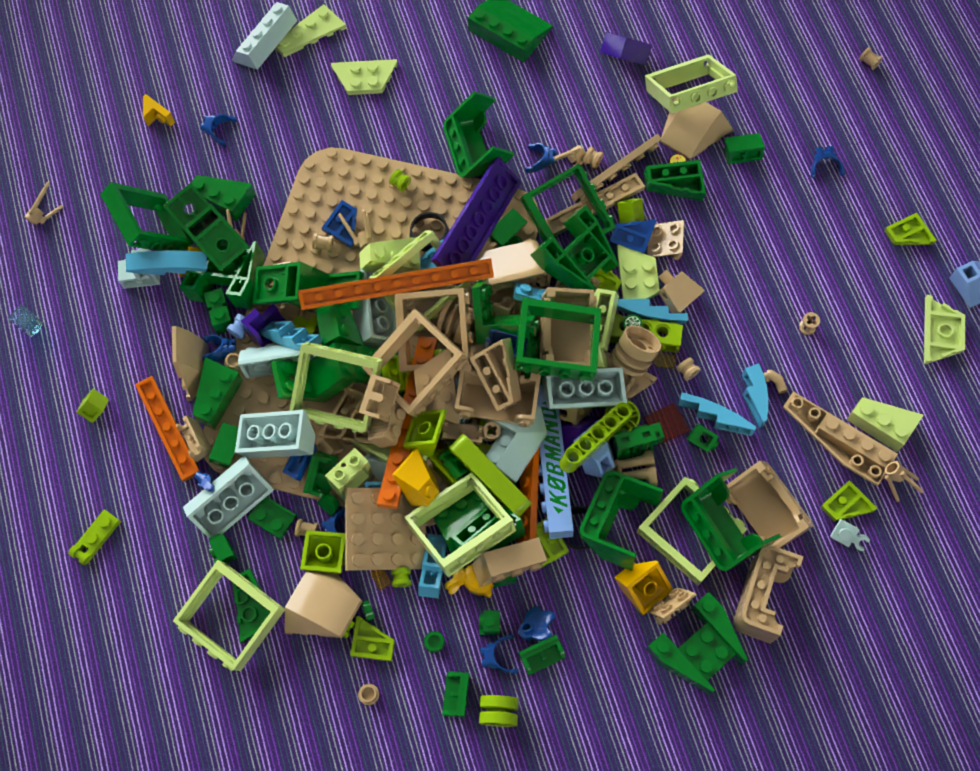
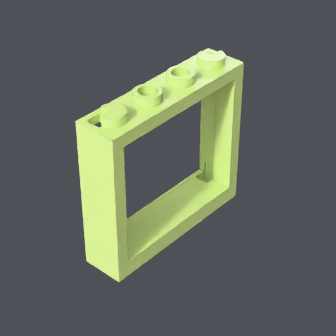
M709 54L645 75L647 92L671 114L738 92L736 74ZM708 74L715 79L714 81L672 95L665 90L666 88Z
M424 231L369 278L391 275L429 243L437 251L441 242L433 231ZM469 282L461 283V285L455 286L453 289L465 288L467 290L471 284ZM394 295L383 296L395 312ZM457 296L442 297L423 315L428 320L435 319L439 316V312L443 309L448 300L453 301ZM421 324L415 332L421 331L425 326Z
M310 342L301 344L289 411L305 410L309 419L314 420V423L321 425L326 423L333 424V427L337 429H344L346 427L352 429L354 433H363L369 430L372 417L364 415V420L361 421L302 407L311 355L372 368V374L380 376L383 359Z
M472 472L464 478H460L452 486L445 488L429 506H420L405 516L410 530L447 577H450L516 531L513 519ZM474 490L499 521L443 559L418 527Z
M684 477L639 526L636 533L699 586L715 568L714 561L712 560L701 572L649 527L683 488L690 494L699 489L698 484L693 479ZM730 515L742 535H744L747 531L744 522Z
M217 560L173 622L178 625L177 628L180 629V632L185 635H191L193 637L192 641L196 645L207 648V653L211 657L222 660V665L225 668H228L230 671H241L281 617L285 608L227 563ZM223 575L270 611V614L237 659L189 622Z

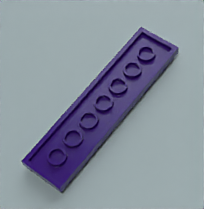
M500 157L492 161L431 259L437 267L475 261L522 183Z

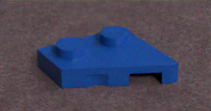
M341 200L322 226V231L328 235H333L336 240L352 249L353 239L338 214H342L353 233H355L357 209Z
M657 220L618 223L615 225L616 228L612 233L610 242L645 254Z

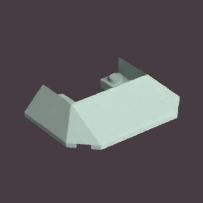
M459 378L455 379L456 390L458 389ZM539 406L536 407L534 424H531L530 427H521L517 423L481 419L487 423L496 422L500 426L501 433L486 456L508 479L515 483L548 434L542 409ZM460 418V422L464 424L469 420ZM442 441V442L446 443V444L449 445V446L453 443V442Z

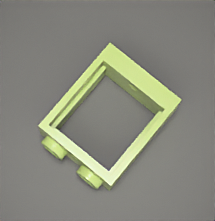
M356 448L325 475L331 489L344 502L345 488H361L365 482L374 476L369 461Z

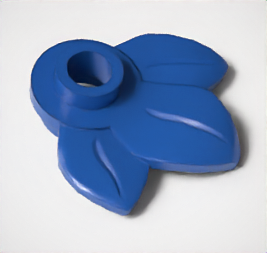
M539 606L531 608L526 613L524 622L519 626L518 633L520 637L528 641L533 639L542 641L551 637L552 633L547 627L554 620L555 613L548 610L541 611Z

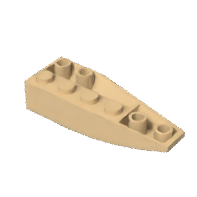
M794 391L783 406L839 463L877 487L886 474V466L893 462L898 455L896 452Z

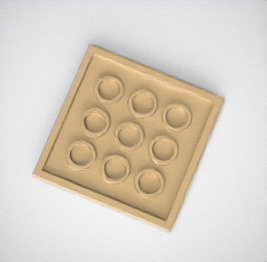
M345 488V571L396 570L399 567L422 569L425 548L410 530L405 520V516L420 506H411L402 492L398 510L379 508L377 500L380 488ZM426 523L418 528L426 536Z

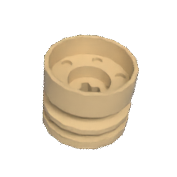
M448 300L438 317L437 328L449 340L455 335L454 344L462 346L459 303L455 305L453 301ZM468 307V312L472 314V324H469V329L473 332L474 337L476 332L474 309Z
M636 325L628 326L612 350L610 358L616 368H623V373L640 377L646 374L652 361L661 350V343L649 330Z

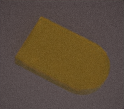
M657 354L653 363L659 368L675 369L676 355Z
M371 570V577L380 591L392 584L384 570Z

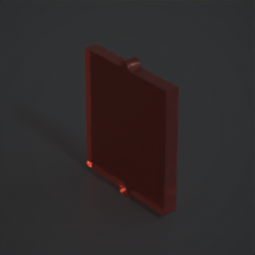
M674 403L644 417L648 425L660 422L664 433V440L659 445L689 431L683 419L684 416L680 414Z

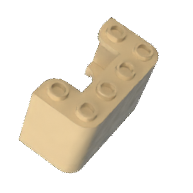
M771 545L763 547L750 564L734 616L733 625L738 632L769 644L781 636L783 625L777 623L775 619L776 612L766 608L773 582L785 583L788 581L792 570L795 567L799 568L801 566L804 556Z

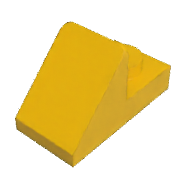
M147 94L143 96V118L147 126H150L156 119L170 127L175 123L171 112Z

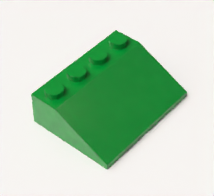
M487 0L478 5L468 17V31L523 63L553 28V25L509 0Z

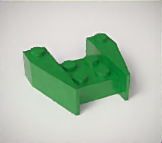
M585 205L563 223L575 237L565 249L552 236L535 249L530 256L542 270L567 287L595 290L596 287L590 279L600 269L606 274L619 264L597 218Z
M221 240L218 242L217 247L219 250H226L228 243L225 240ZM253 241L251 247L222 272L207 257L206 272L188 271L179 288L190 301L205 303L204 293L211 291L214 284L229 286L225 294L232 304L237 308L251 309L253 306L256 267L264 265L265 254L257 242Z
M708 592L691 608V611L704 626L679 648L663 632L646 648V651L661 667L710 695L715 689L708 680L733 657L741 665L748 658L723 606Z

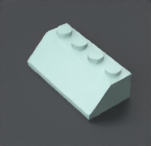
M276 2L272 6L271 10L262 18L261 22L236 50L232 59L233 62L258 70L297 22L289 5Z
M360 270L364 272V279H370L369 277L375 273ZM384 297L362 300L361 310H353L354 321L364 346L380 348L397 329L396 313Z
M268 344L261 348L249 347L246 350L240 351L238 365L246 379L273 375L271 363L274 360L298 362L300 351L274 344Z
M622 367L598 368L593 381L584 380L582 382L579 379H562L559 376L552 375L542 377L543 396L549 409L613 407L620 402L627 403Z
M305 410L241 414L235 453L242 456L245 455L248 458L313 455L315 433Z
M244 455L211 483L214 485L213 491L202 490L183 509L186 516L208 538H211L216 534L221 535L274 489Z

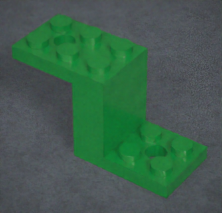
M192 183L188 184L163 205L165 210L221 272L250 248ZM187 204L194 205L193 213L188 214L184 211ZM225 240L228 242L226 250L218 249L217 244L219 241Z
M303 262L256 267L252 304L289 303L301 308L298 290L364 280V272L353 271L328 274ZM362 300L348 302L350 311L361 310ZM315 308L307 309L308 311L316 314Z
M489 279L479 280L472 287L477 344H485L486 338H489L490 329L518 335L520 315H492L494 305L490 302L492 285L489 284ZM527 315L525 338H529L526 357L539 359L540 339H538V332L540 331V321L537 320V316ZM531 372L525 373V379L531 377Z
M336 342L328 346L371 357L379 349L377 347ZM315 356L309 362L303 401L327 402L352 383L368 384L370 375L362 368L363 366ZM274 360L271 363L279 399H292L294 382L291 381L290 377L295 381L298 362Z

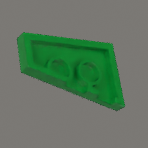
M249 568L241 573L243 577L262 591L252 569ZM232 582L234 601L238 614L236 616L237 624H239L240 630L239 642L244 643L254 636L270 614V611Z

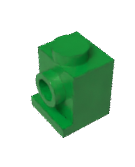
M697 423L686 440L709 453L710 450L714 451L717 447L719 436ZM702 435L707 437L704 443L700 441Z
M216 534L209 538L211 545L209 551L213 559H215L213 560L214 563L220 560L228 564L237 559L228 538L224 534Z
M483 610V614L479 616V635H500V610Z

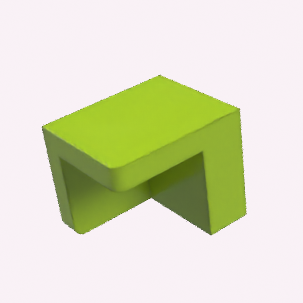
M642 198L626 199L617 203L620 223L645 220Z
M311 315L310 320L296 316L293 325L295 328H306L309 334H314L318 321L317 317Z
M92 389L82 400L76 413L93 423L103 413L109 399L95 389Z

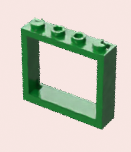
M580 164L564 171L522 195L520 198L544 242L552 236L555 240L556 238L532 198L572 175L575 176L604 226V229H602L604 234L616 228L613 216L607 213L605 202L599 199L596 194L597 189L595 185L589 182L587 171H584Z
M111 182L100 194L128 246L154 251H188V247L194 244L188 234L163 207L169 201L166 194ZM128 205L156 211L169 235L141 230Z
M523 298L520 307L514 370L524 371V373H538L541 376H559L562 379L574 378L582 382L584 380L593 381L597 373L601 309ZM527 315L593 324L590 366L523 357Z

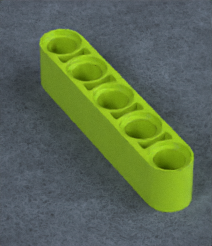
M620 402L565 451L559 462L560 468L566 473H572L577 470L625 426L632 415L631 406Z
M462 434L448 447L451 453L475 475L492 495L515 515L520 517L532 505L529 499L466 435Z

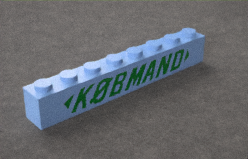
M539 385L537 406L542 409L548 433L540 445L539 455L541 459L539 476L543 478V483H539L540 495L545 496V501L541 502L542 513L547 514V520L543 521L544 532L549 533V539L573 537L574 530L567 473L559 465L564 454L561 421L559 418L560 412L559 409L548 408L543 396V387Z

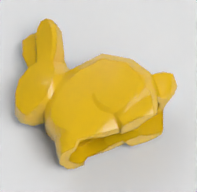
M472 564L458 570L453 574V578L444 585L450 595L455 594L461 585H465L470 593L478 596L484 595L487 598L492 596V588L494 587L493 583L479 587Z

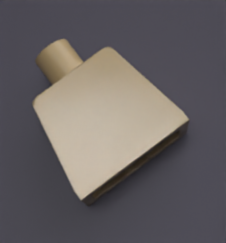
M666 269L658 276L665 284L658 292L666 306H669L671 313H680L705 291L682 271L673 277Z

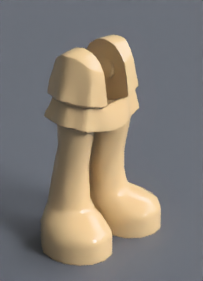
M652 449L646 450L643 455L638 457L614 460L615 467L611 471L615 470L638 480H647L653 486L658 485ZM638 466H647V467H648V468H645V469H640V470H635V471L622 472V469L631 468V467H638Z

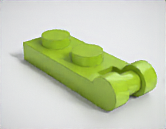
M104 509L79 541L69 549L68 555L79 559L78 562L83 566L87 565L121 521ZM86 546L88 550L83 553L82 550Z

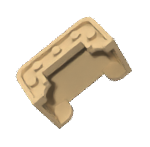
M527 239L522 243L479 253L475 261L491 258L494 278L489 279V284L492 285V295H496V291L514 287L516 282L522 284L531 283L532 286H536V283H539L540 288L549 286L551 275L542 270L530 256L540 246L538 241ZM472 281V285L474 286L478 281Z
M547 287L541 297V300L593 308H596L597 297L594 296V290ZM540 317L539 359L590 366V324Z
M463 365L464 368L460 371L454 408L458 417L463 419L474 417L517 423L521 427H530L531 424H534L541 375L531 373V377L528 379H524L525 376L521 375L518 380L522 400L506 409L497 411L477 372L471 369L472 365Z
M758 461L727 484L729 498L726 501L729 504L733 503L738 506L762 540L780 534L781 538L771 544V546L782 548L814 527L811 519L766 461Z

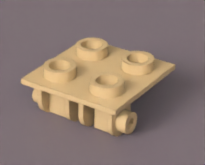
M685 221L656 224L648 243L647 255L652 257L671 255L673 259L679 260L683 254Z
M675 588L668 594L669 596L666 599L656 602L649 613L657 616L655 620L659 625L662 623L666 624L672 619V616H676L675 611L680 613V610L690 605V601L697 594L683 588Z

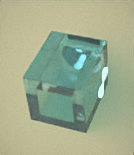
M21 304L8 317L17 328L29 337L37 333L43 325L42 321Z

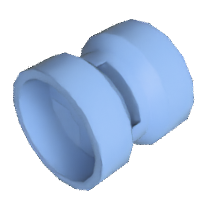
M237 314L234 318V324H230L227 327V331L234 337L242 340L245 336V329L241 320L245 316Z

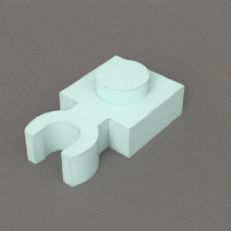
M842 519L839 520L830 535L831 538L847 547L854 543L859 551L865 550L863 546L859 545L861 540L870 542L868 536L864 534L858 535L859 529Z

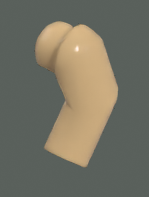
M767 370V372L763 373L766 382L773 381L779 394L788 391L780 374L773 370Z

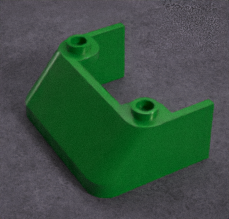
M476 91L463 101L446 118L443 124V130L457 174L463 178L484 175L492 161L497 157H500L504 163H507L515 155L512 151L495 146L486 151L480 130L487 123L485 111L496 99Z
M736 468L716 474L681 504L682 513L715 565L722 571H728L758 554L763 547L771 545L781 538L780 534L762 540L757 534H749L744 537L722 504L729 498V489L724 481L737 472Z
M617 471L606 472L581 523L580 537L601 559L632 571L636 553L616 546L614 542L607 540L606 537L619 508L628 511L634 510L640 501L658 507L661 503L664 489Z

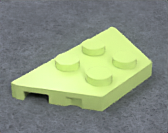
M397 59L331 63L332 70L336 73L338 80L344 86L348 95L383 93L386 83L392 77L394 68L398 66Z
M617 245L619 275L622 281V299H649L659 295L656 258L622 245Z
M931 295L925 297L924 364L962 353L965 350V314L958 310H953L945 303H938L932 299L933 296Z

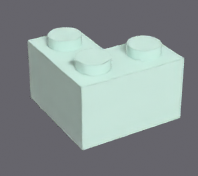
M139 248L137 250H131V253L145 252L151 250ZM126 259L118 261V281L123 289L160 285V275L126 272Z

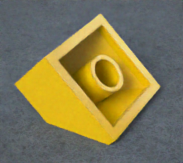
M418 448L414 449L392 476L411 506H429L439 494L437 481Z
M656 560L634 564L632 571L624 569L614 577L622 592L642 615L651 610L656 602L663 600L673 590L659 562Z

